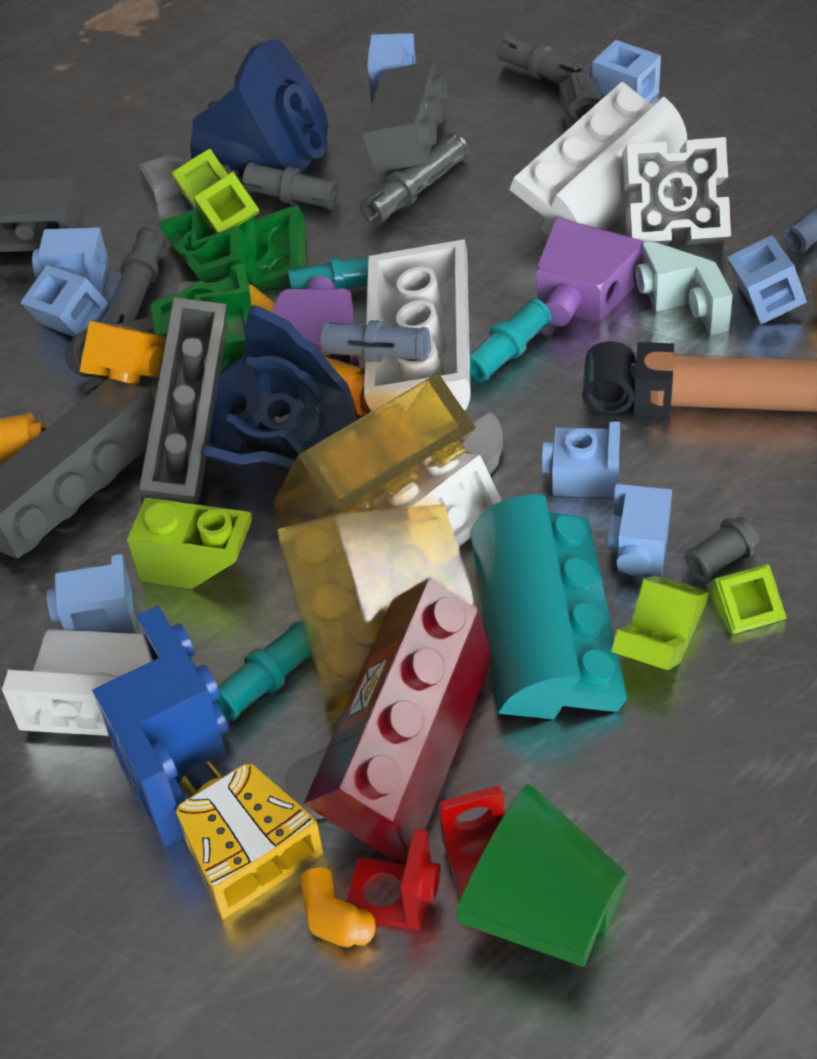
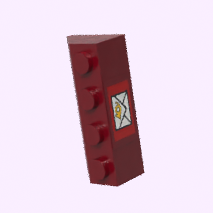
M431 577L392 599L303 803L306 807L400 864H406L414 829L425 830L492 660V654L478 609Z

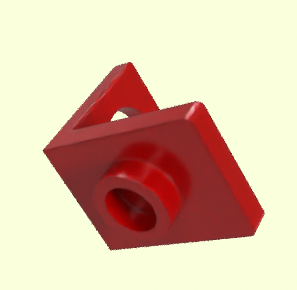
M501 786L487 788L438 803L442 842L460 897H462L493 833L505 815L504 794ZM477 807L488 808L487 812L477 819L465 822L456 820L460 814L469 809Z
M414 829L406 864L359 857L346 902L354 904L358 909L370 911L374 916L375 922L378 924L420 931L426 902L434 903L436 900L441 872L440 864L431 862L428 831ZM386 877L396 881L401 888V893L393 904L386 907H375L365 900L363 896L364 890L372 880Z

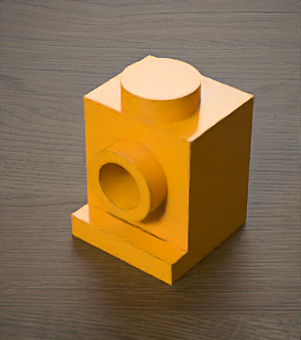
M89 321L79 372L109 376L108 378L132 384H139L141 375L158 378L160 377L167 337L124 326Z

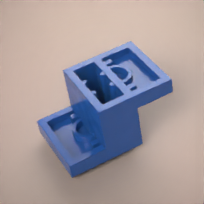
M158 605L136 615L151 662L92 689L116 757L165 848L184 838L175 813L178 805L186 800L178 783L182 782L185 773L198 763L207 761L211 762L214 766L228 759L221 735L229 732V727L218 703L215 701L220 698V693L212 674L205 664L196 668L190 657L195 655V652L184 627L180 622L171 626Z

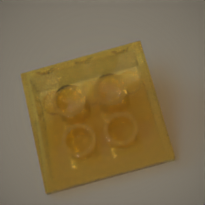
M436 373L299 454L273 504L281 513L328 528L342 518L347 525H351L376 507L372 501L373 499L388 490L393 497H396L417 484L422 479L418 472L435 462L437 467L442 469L461 457L467 451L463 443L476 427L440 374Z
M444 504L334 514L277 529L279 552L325 713L345 708L393 598L431 577L477 609Z

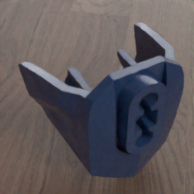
M279 40L262 41L252 46L245 56L238 73L234 76V88L220 100L211 101L208 104L209 108L199 113L192 121L191 160L206 150L211 149L220 164L228 165L231 170L237 171L239 177H243L249 162L280 170H286L287 167L298 168L303 173L314 159L324 156L327 150L329 125L324 107L298 62L284 43Z
M252 305L246 321L243 358L221 374L210 435L212 445L207 446L203 444L200 454L227 465L249 464L287 473L320 477L337 465L357 442V411L350 387L326 360L315 344L305 339L290 321L259 306ZM241 401L247 402L246 408L242 413L238 415L232 414V409L236 403ZM290 414L283 422L278 423L275 421V416L282 418Z

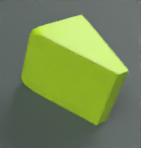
M769 564L716 578L706 584L707 590L710 591L709 596L730 635L787 619Z

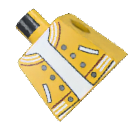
M206 761L194 765L183 776L181 784L190 798L180 803L175 813L188 849L222 920L324 854L317 821L254 765L243 764L222 777L213 764Z

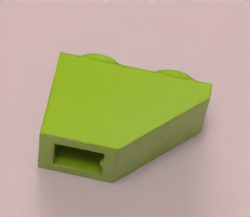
M145 498L127 538L139 581L193 589L237 561L252 521L251 512Z

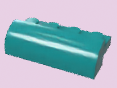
M539 494L515 496L489 507L477 518L470 533L486 637L492 654L491 670L498 714L554 720L562 706L618 712L626 701L627 695L618 654L611 652L614 634L589 517L549 512L546 496Z

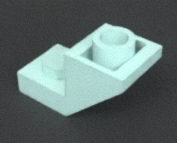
M654 241L642 243L641 264H637L635 267V277L640 293L648 294L655 311L690 304L693 316L695 318L701 317L710 336L729 332L733 294L716 262Z

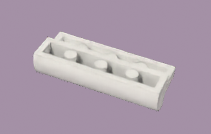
M621 82L513 178L509 190L545 218L540 230L548 237L557 218L607 230L625 213L630 203L637 202L636 191L624 192L622 153L626 145L667 141V154L680 153V148L687 140L685 125L676 108L665 97L661 98L653 106L624 82Z

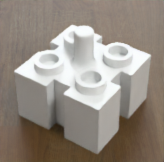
M726 137L686 140L680 148V153L667 154V141L626 145L622 153L624 192L636 191L637 203H630L625 211L628 237L642 240L643 243L654 241L666 246L672 241V234L684 233L685 245L723 243L731 237L729 197H717L716 186L721 185L728 177Z

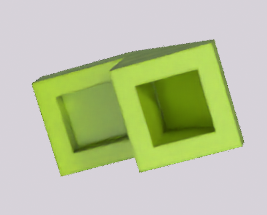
M211 149L206 150L171 172L173 180L193 209H198L204 222L215 233L239 226L260 213L258 207L234 172L228 175Z
M658 575L643 579L631 624L617 629L611 652L665 670H670L680 664L706 606L710 591Z

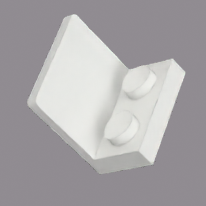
M423 446L411 448L402 453L396 459L397 465L384 475L372 477L360 484L356 489L357 495L347 501L344 507L348 515L392 523L415 568L429 571L470 539V531L477 518L489 507L502 501L481 456L478 454L460 453L454 450L425 449Z
M49 629L45 632L34 670H8L2 692L19 730L109 736L92 689L151 661L142 634Z

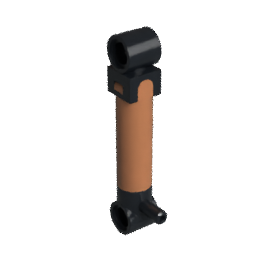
M600 342L593 345L586 353L582 398L589 409L607 415L618 414L627 410L632 405L633 400L634 416L670 417L671 406L817 412V359L674 354V343L637 342L636 357L630 347L620 342Z

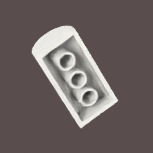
M465 240L369 256L366 325L370 320L383 321L385 326L428 327L430 332V351L425 361L384 357L381 362H369L365 357L364 397L366 403L376 417L396 428L424 431L445 426L456 420L466 410L470 401L468 262Z

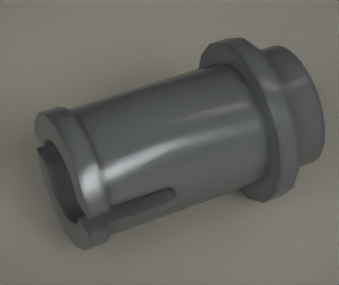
M741 516L736 519L726 518L720 523V530L685 552L686 564L699 580L707 582L714 574L739 557L749 558L752 556L755 546L759 544V536L754 526L746 518Z

